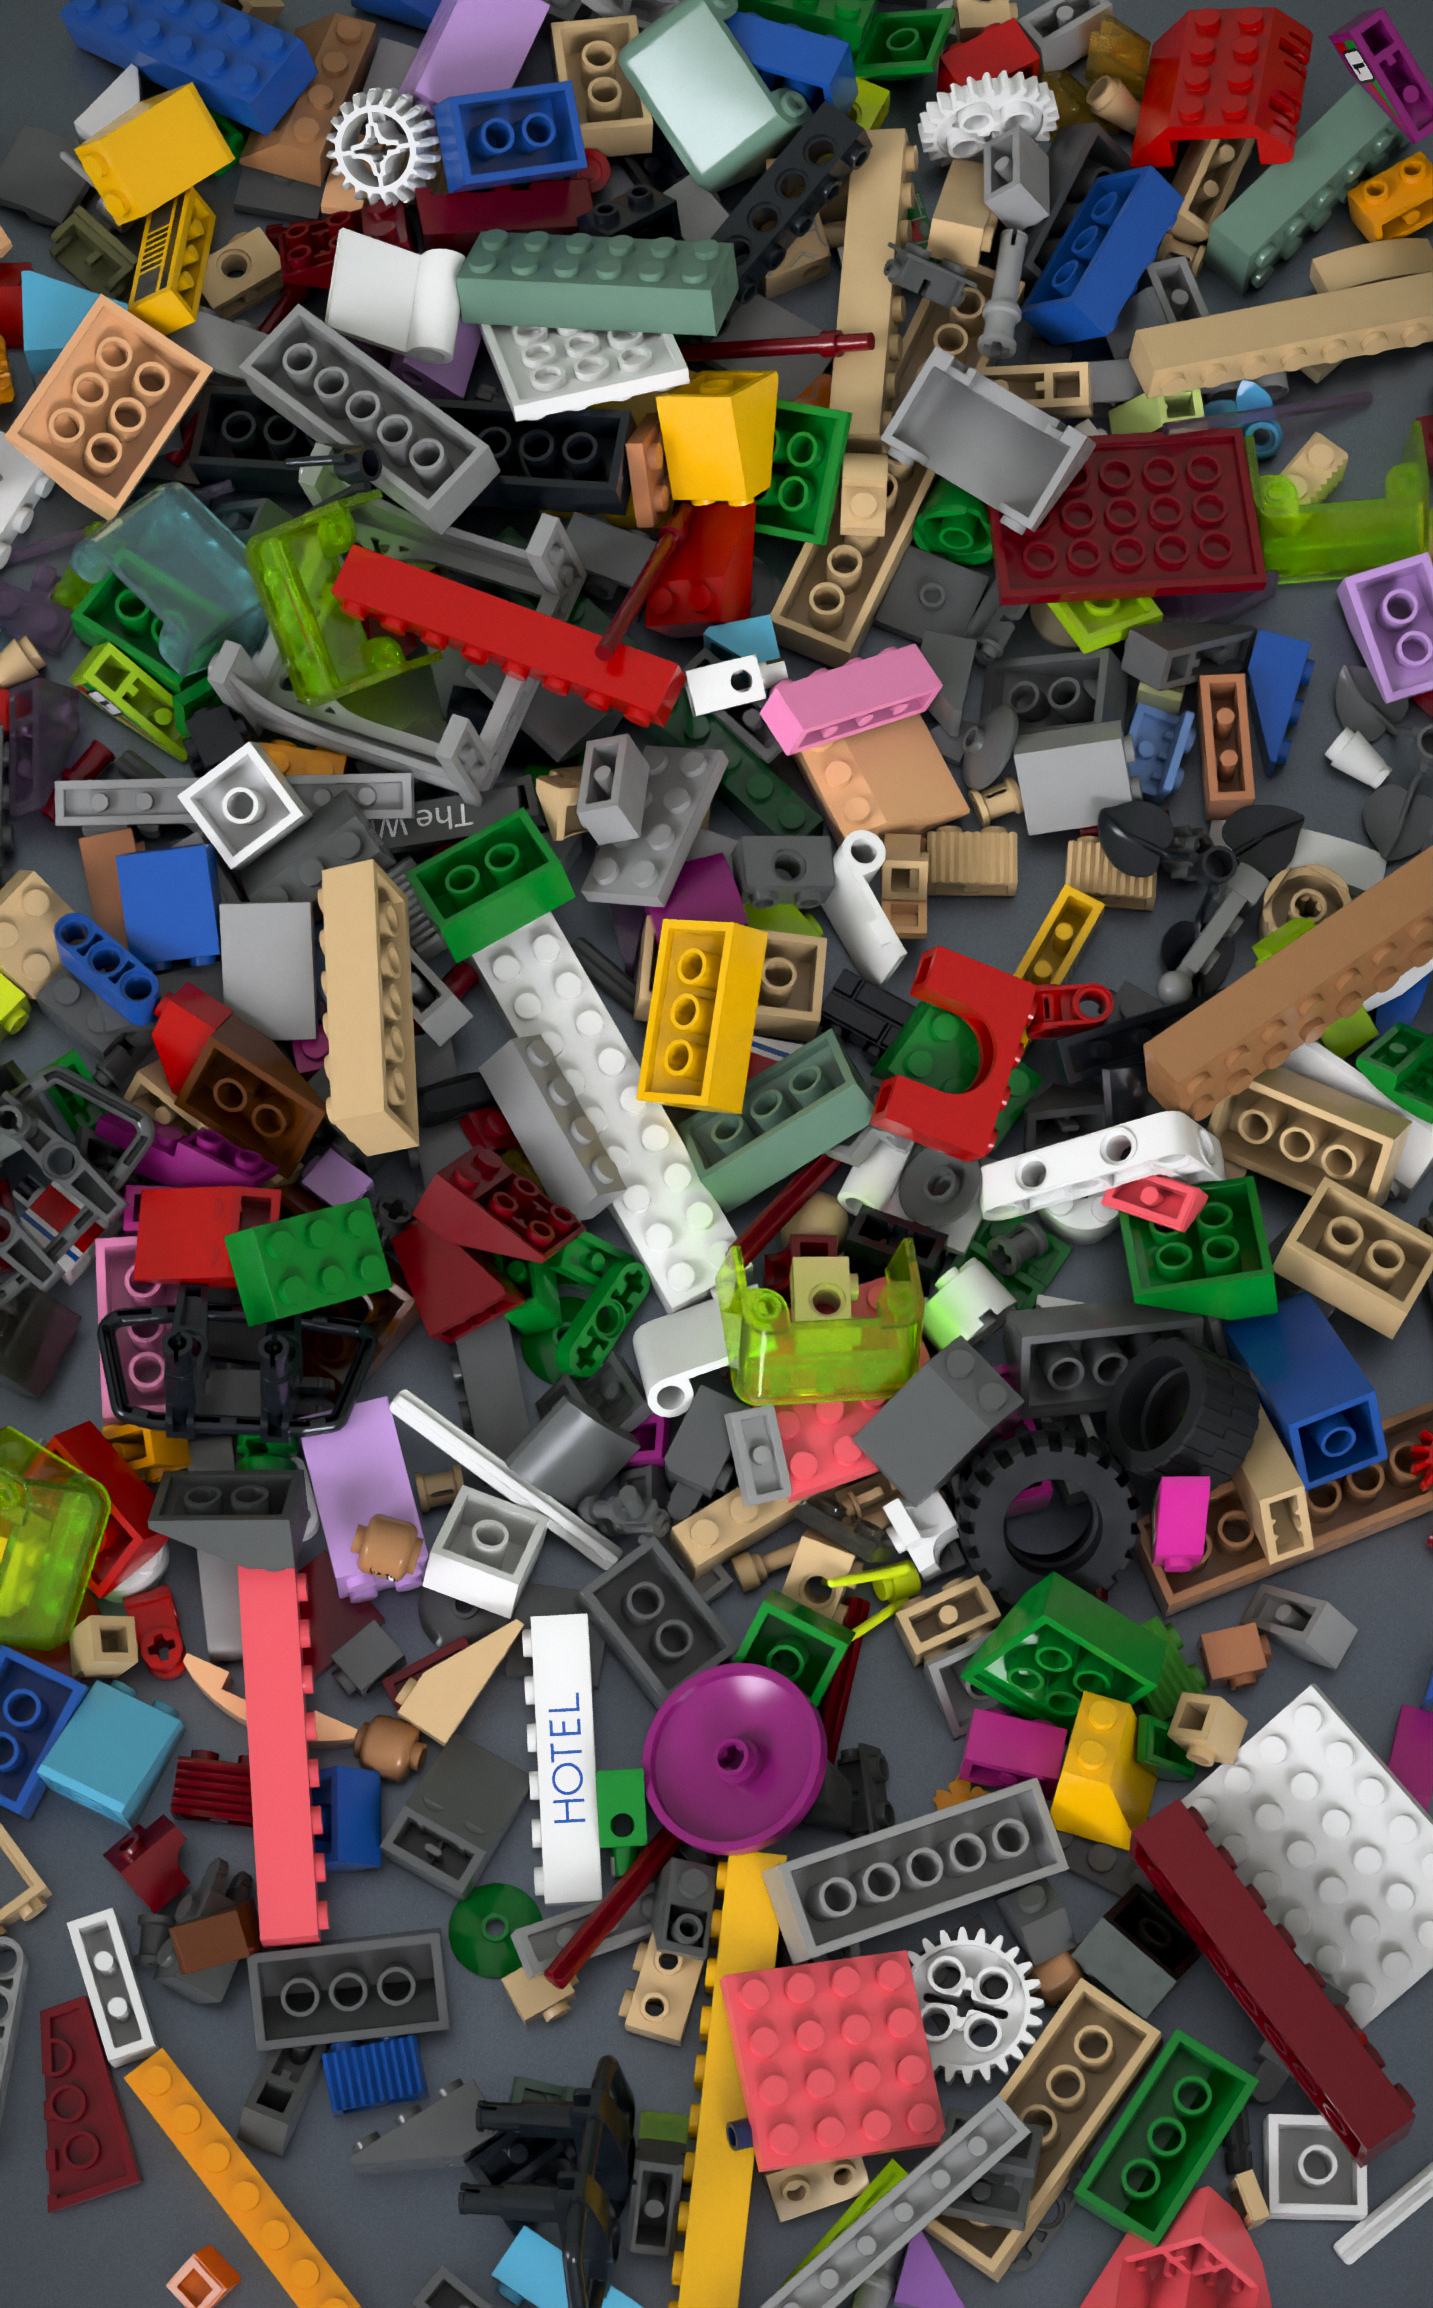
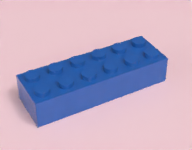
M70 0L59 13L76 46L124 69H127L132 63L138 68L141 77L169 90L193 82L207 108L266 136L269 135L318 74L314 61L302 39L217 0Z

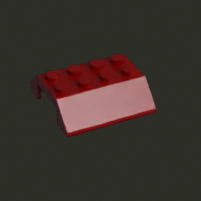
M1276 7L1189 10L1152 46L1130 159L1131 168L1149 165L1152 167H1174L1179 140L1256 138L1260 164H1284L1291 161L1294 156L1298 131L1294 125H1297V122L1300 120L1308 72L1304 66H1307V63L1310 61L1313 33Z

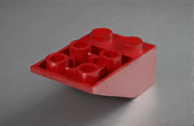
M243 1186L142 1189L133 1282L180 1285L181 1282L208 1283L209 1288L238 1290L224 1236L279 1221L282 1190Z

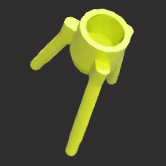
M904 1559L875 1569L864 1570L861 1573L830 1578L829 1580L826 1578L821 1579L822 1586H829L831 1588L872 1581L877 1597L881 1601L888 1600L890 1602V1605L852 1629V1631L856 1632L852 1641L858 1639L896 1612H899V1607L909 1601V1597L920 1593L921 1581L912 1561Z

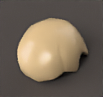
M817 1191L780 1230L781 1243L785 1249L789 1244L791 1234L837 1235V1253L839 1255L845 1249L846 1237L849 1233L847 1211L839 1204L836 1196Z

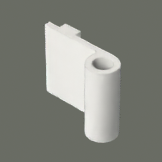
M341 228L338 233L324 323L339 334L429 364L450 363L454 357L461 311L456 276L466 257L459 252L449 249H431L420 255L346 228Z
M858 830L846 836L832 858L835 887L825 904H821L861 977L883 989L907 955V952L869 886L885 860L886 849L884 843L876 834L866 830Z
M880 1140L859 1168L852 1167L838 1194L839 1204L855 1216L858 1215L863 1204L914 1222L904 1213L901 1207L899 1187L903 1173L909 1163L927 1147L915 1142L908 1153L903 1154ZM987 1156L979 1159L982 1167L997 1162V1160ZM979 1195L972 1207L961 1218L951 1224L931 1228L949 1235L946 1256L949 1252L962 1257L965 1256L983 1219Z
M737 1280L718 1286L710 1290L713 1299L651 1320L636 1330L632 1340L648 1406L655 1414L671 1418L677 1417L689 1409L694 1399L690 1378L778 1348L758 1284L739 1289Z

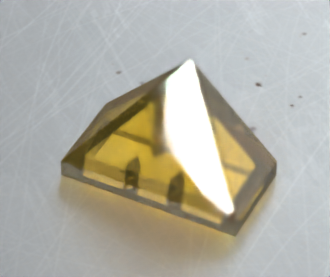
M1067 69L1048 71L1041 77V83L1047 82L1049 90H1053L1059 113V119L1056 120L1057 129L1049 131L1050 140L1055 138L1060 126L1097 122L1108 135L1119 134L1122 130L1091 112V106L1086 102L1088 91Z

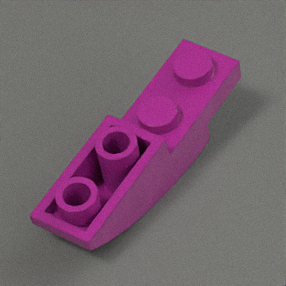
M108 1112L98 1118L95 1134L126 1150L136 1136V1128L133 1124ZM152 1119L155 1127L154 1141L134 1169V1172L177 1188L218 1186L256 1188L276 1176L279 1167L264 1160L259 1153L243 1149L226 1140L217 1131L201 1128L186 1137L179 1129L163 1125Z

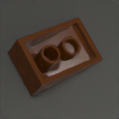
M234 1014L210 1035L174 1102L176 1106L212 1130L221 1133L233 1144L259 1153L264 1160L279 1167L277 1173L287 1180L292 1177L327 1114L326 1104L274 1042Z

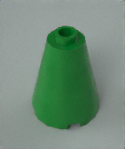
M939 475L919 511L920 514L917 515L912 532L915 543L921 550L931 554L937 552L947 556L946 560L960 566H973L987 562L992 558L993 552L986 503Z

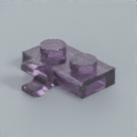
M41 562L35 571L29 592L0 579V631L18 639L27 635L36 647L59 656L74 629L70 617L74 611L50 601L61 581V577L56 575L57 568Z

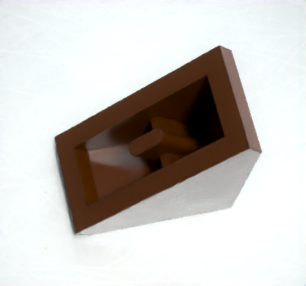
M254 1898L168 1928L182 1975L247 1958L263 1948L260 1941L259 1915Z

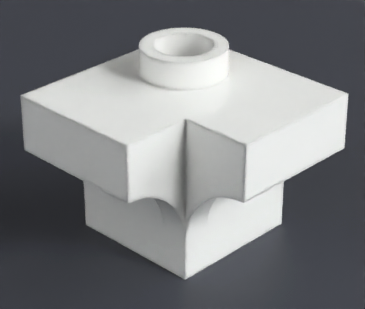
M937 1490L917 1508L906 1498H897L883 1506L885 1513L892 1523V1526L887 1528L886 1532L898 1553L901 1554L906 1550L909 1552L926 1582L943 1573L940 1567L941 1553L947 1544L959 1537L957 1531L959 1526L940 1491Z

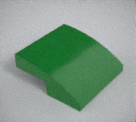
M1398 1021L1357 1057L1355 1065L1387 1098L1412 1115L1432 1124L1433 1036Z
M1021 1215L1002 1221L982 1219L965 1256L957 1255L948 1270L954 1266L959 1270L968 1260L975 1257L985 1265L1018 1301V1304L1014 1306L1016 1308L1015 1311L1034 1309L1038 1294L1044 1295L1074 1248L1041 1228L1047 1236L1048 1251L1038 1259L1030 1258L1022 1263L1018 1272L1010 1276L1003 1275L991 1264L987 1254V1244L990 1239L998 1235L1006 1236L1013 1232L1015 1226L1027 1218Z

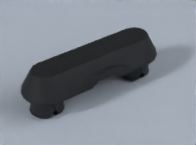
M480 1072L466 1073L447 1078L434 1084L417 1088L418 1126L427 1128L463 1118L467 1113L497 1105V1102Z

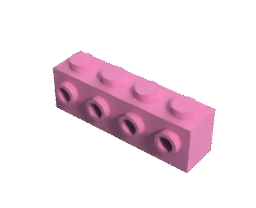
M915 643L898 649L892 646L884 649L878 655L867 659L856 657L846 662L843 666L832 670L821 668L806 678L797 681L786 679L779 682L770 690V697L759 714L785 754L789 756L925 712L943 684Z

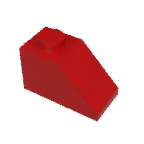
M188 981L175 994L168 991L161 999L154 1012L159 1017V1020L151 1033L171 1092L176 1096L179 1095L210 1035L231 1017L234 1012Z

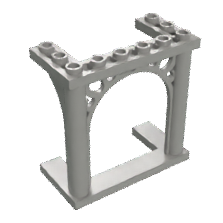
M317 442L310 456L336 455L332 447ZM334 465L300 467L298 482L313 506L351 486V484L337 478L334 472ZM371 492L356 494L319 514L320 524L316 532L312 533L306 541L304 558L298 572H294L288 580L286 587L287 596L280 611H276L271 617L268 627L269 635L262 650H258L251 660L241 644L225 640L220 652L216 653L209 663L207 680L222 702L227 705L233 717L241 716L250 735L260 738L263 729H267L397 773H414L415 779L457 792L464 803L481 808L484 799L479 792L493 789L540 681L527 677L526 681H519L507 675L480 736L470 719L456 714H452L440 743L355 715L339 704L328 691L319 665L318 650L322 628L331 609L337 602L331 593L334 584H330L337 568L340 571L344 564L343 554L349 542H358L364 548L376 552L373 541L379 542L380 549L389 548L387 553L384 554L385 556L401 562L440 566L541 598L535 611L563 622H567L587 573L558 517L542 513L526 550L450 526L440 536L410 512L383 500ZM320 610V615L314 618L317 611ZM301 646L307 647L305 656L302 659H296ZM296 671H307L310 673V679L304 687L295 691L282 690L289 674ZM314 693L320 695V702L317 706L308 700ZM332 709L335 714L329 713V711Z

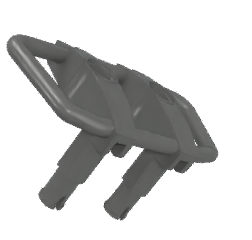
M50 1066L23 1082L13 1093L6 1090L1 1095L0 1133L7 1135L10 1139H14L41 1167L46 1177L56 1181L85 1206L44 1248L22 1224L18 1215L0 1204V1216L6 1218L11 1226L9 1237L5 1241L0 1242V1257L17 1270L0 1285V1309L31 1283L47 1293L66 1273L59 1265V1259L99 1217L111 1225L130 1205L118 1191L154 1141V1123L144 1109L63 1066ZM58 1084L133 1124L136 1128V1136L105 1177L86 1157L80 1146L70 1142L27 1106L34 1097ZM67 1148L74 1155L75 1165L72 1171L60 1175L52 1166V1158L55 1152Z

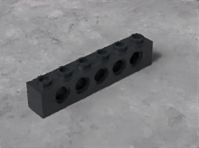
M827 101L822 103L710 238L717 242L734 243L735 259L743 254H749V258L745 263L736 266L739 290L717 336L691 335L700 343H710L713 338L720 337L726 331L732 315L742 304H747L755 296L761 280L769 271H773L781 265L786 256V250L797 237L804 236L810 230L815 215L825 203H831L838 196L842 183L853 170L861 168L867 161L873 145L865 129ZM825 154H833L832 158L827 163L821 165L816 164L817 160L821 156ZM805 187L804 192L800 196L788 198L794 189ZM777 221L776 226L772 230L767 232L760 231L765 223Z

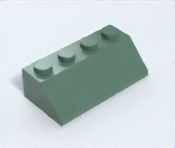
M831 1028L748 1080L745 1087L742 1114L699 1111L678 1124V1128L700 1182L723 1210L729 1213L741 1204L750 1201L754 1196L773 1184L785 1179L813 1159L825 1154L853 1134L865 1129L869 1125L875 1100L868 1085Z

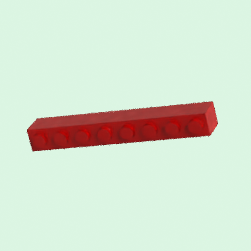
M352 544L331 590V593L341 606L340 611L351 618L359 621H365L366 616L381 621L380 626L387 631L399 636H405L406 631L421 636L420 640L424 644L439 651H445L448 646L461 651L460 655L464 659L476 665L485 666L488 661L501 666L503 673L516 680L526 681L527 677L541 681L543 682L542 686L546 690L559 696L566 697L568 692L584 697L583 702L599 711L607 712L609 707L624 712V717L639 726L649 727L651 722L665 727L686 680L679 664L623 643L619 644L609 661H602L595 655V649L603 637L601 635Z

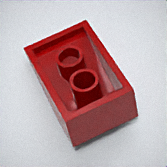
M756 501L738 507L729 506L728 502L712 503L703 506L692 505L695 509V515L688 525V536L683 545L673 551L647 596L645 627L671 638L703 636L706 629L710 626L750 618ZM675 507L673 516H674L675 512L677 511L678 507Z

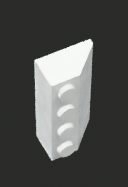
M1318 1042L1304 1043L1292 1051L1287 1060L1280 1065L1281 1067L1412 1121L1388 1198L1395 1199L1398 1197L1406 1203L1433 1167V1123L1430 1124L1395 1104L1380 1092L1361 1072Z

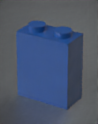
M194 844L123 853L115 856L129 952L151 971L171 969V960L189 958L190 966L217 963L216 955L221 954L219 904L222 903L213 844Z

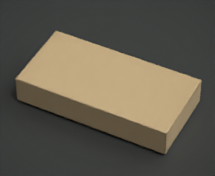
M1253 2169L1237 2174L1226 2189L1234 2209L1238 2211L1248 2231L1261 2226L1270 2217Z

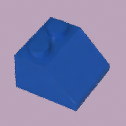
M338 1765L319 1769L320 1787L312 1788L313 1806L321 1805L323 1834L315 1835L316 1853H324L326 1873H351L380 1867L381 1849L379 1846L382 1843L380 1773L373 1770Z

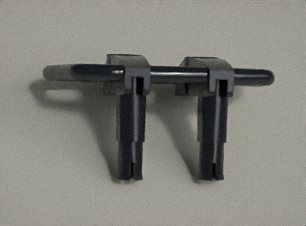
M181 1282L176 1305L120 1308L105 1315L99 1323L97 1338L113 1414L124 1423L154 1431H166V1438L195 1439L196 1433L256 1435L261 1436V1442L290 1443L291 1437L305 1438L337 1432L347 1424L378 1349V1338L374 1329L366 1322L358 1319L306 1311L263 1323L267 1324L265 1337L258 1344L260 1355L261 1417L200 1414L206 1381L211 1372L209 1357L210 1321L247 1323L242 1304L210 1303L208 1283ZM172 1323L171 1331L167 1332L162 1339L165 1359L166 1412H155L130 1405L116 1331L123 1326ZM303 1329L356 1338L360 1344L332 1413L305 1419H295L300 1384L304 1378Z
M605 2055L600 2058L591 2088L575 2089L573 2101L523 2099L521 2103L479 2100L477 2104L478 2108H481L476 2109L477 2132H518L521 2134V2137L574 2139L578 2157L575 2171H560L557 2175V2184L506 2182L504 2186L462 2182L460 2190L464 2192H459L458 2195L460 2215L504 2216V2220L558 2223L563 2245L562 2259L568 2308H602L603 2299L607 2297L611 2287L615 2263L619 2256L621 2242L619 2220L627 2201L630 2180L634 2172L636 2144L633 2135L635 2099L617 2059L612 2055ZM610 2091H611V2093H612V2095H613V2097H614V2099H615V2102H614L613 2099L609 2096V2095H610Z

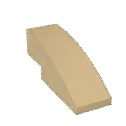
M1428 238L1389 239L1361 244L1313 258L1309 278L1317 293L1321 294L1433 271V248Z

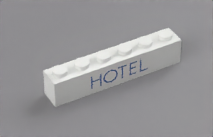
M588 1614L530 1617L531 1629H522L523 1657L533 1658V1676H524L526 1705L535 1704L536 1723L527 1724L528 1752H537L538 1771H529L530 1799L540 1800L541 1818L532 1819L533 1848L542 1847L543 1867H534L535 1896L544 1895L546 1906L591 1904L603 1899L597 1809Z

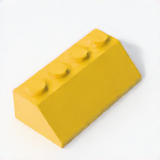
M663 919L636 1100L706 1112L742 1114L768 932L734 922Z

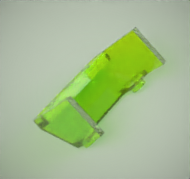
M1412 421L1403 450L1405 463L1394 466L1386 476L1384 485L1385 498L1299 505L1297 489L1288 478L1281 475L1259 476L1254 435L1245 436L1244 444L1267 584L1278 585L1344 579L1429 551L1430 480L1421 421Z
M380 489L336 500L253 536L245 547L247 567L297 698L303 704L310 707H317L443 660L441 651L406 662L401 647L394 639L387 636H379L368 640L361 621L341 612L340 604L331 593L341 570L337 556L348 552L352 544L356 542L357 531L350 511L382 498L383 495Z
M903 1238L885 1269L888 1285L882 1289L877 1298L878 1317L790 1322L787 1304L777 1292L766 1288H747L741 1246H731L715 1277L732 1385L739 1399L753 1406L891 1399L919 1371L925 1303L913 1238Z
M11 1426L0 1429V1515L13 1523L0 1564V1645L48 1651L64 1645L71 1637L110 1516L111 1500L107 1490L101 1483Z

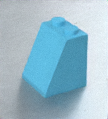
M21 271L24 353L34 387L37 389L34 374L50 370L100 294L33 271ZM109 298L125 310L128 309L127 303Z
M113 1679L109 1686L96 1680L41 1763L37 1773L50 1790L132 1830L138 1823L186 1728L181 1720L177 1719L180 1712L158 1700H154L150 1706L136 1699L135 1697L138 1692L120 1681Z

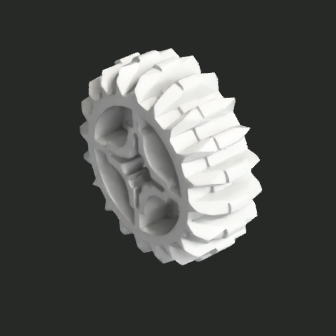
M376 87L369 89L367 94L364 92L354 94L352 97L353 103L350 101L345 102L339 107L343 116H335L330 121L338 132L329 133L326 137L328 141L335 144V150L328 151L326 157L330 159L337 158L339 165L334 167L331 174L335 176L344 174L346 178L341 188L349 190L355 187L354 199L362 201L368 198L370 205H374L379 199H383L386 206L391 202L396 206L399 199L404 203L414 200L415 188L428 187L425 179H432L437 174L429 163L438 162L442 158L439 153L432 151V145L439 143L438 136H431L429 129L435 126V120L429 119L424 121L422 116L427 106L420 104L412 107L413 95L407 93L399 97L398 89L388 88L383 93L382 89ZM368 118L369 124L365 125L366 136L364 140L360 144H358V138L361 127L365 120ZM394 119L401 125L407 136L397 130ZM380 144H386V146L397 145V148L382 151L381 149L371 150V147ZM407 151H410L408 165L399 178L398 171L402 170V157ZM362 159L371 165L373 174L365 167Z

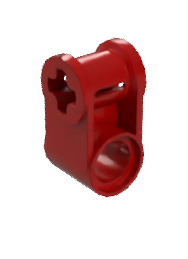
M1099 983L1038 985L1033 999L1037 1001V1009L1030 1026L1026 1028L1027 1037L1031 1039H1052L1106 1024L1114 1005L1111 992ZM1087 1000L1093 1001L1100 1006L1102 1014L1096 1017H1089L1081 1011L1079 1004Z
M165 1584L124 1597L123 1602L127 1616H134L136 1639L150 1674L163 1681L179 1677L186 1670L183 1659L187 1651L178 1625L180 1620L169 1585ZM168 1647L169 1658L161 1661L159 1650Z

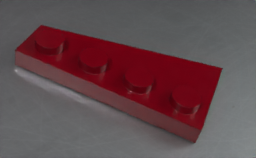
M82 1996L40 2011L42 2074L45 2075L46 2090L44 2120L47 2121L48 2141L46 2170L49 2171L50 2195H47L48 2213L52 2214L143 2182L111 2068L88 1996Z

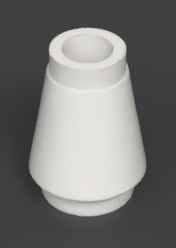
M1348 727L1340 733L1324 754L1332 761L1331 766L1366 785H1370L1375 790L1392 771V768L1386 764L1384 759L1359 730L1354 733Z

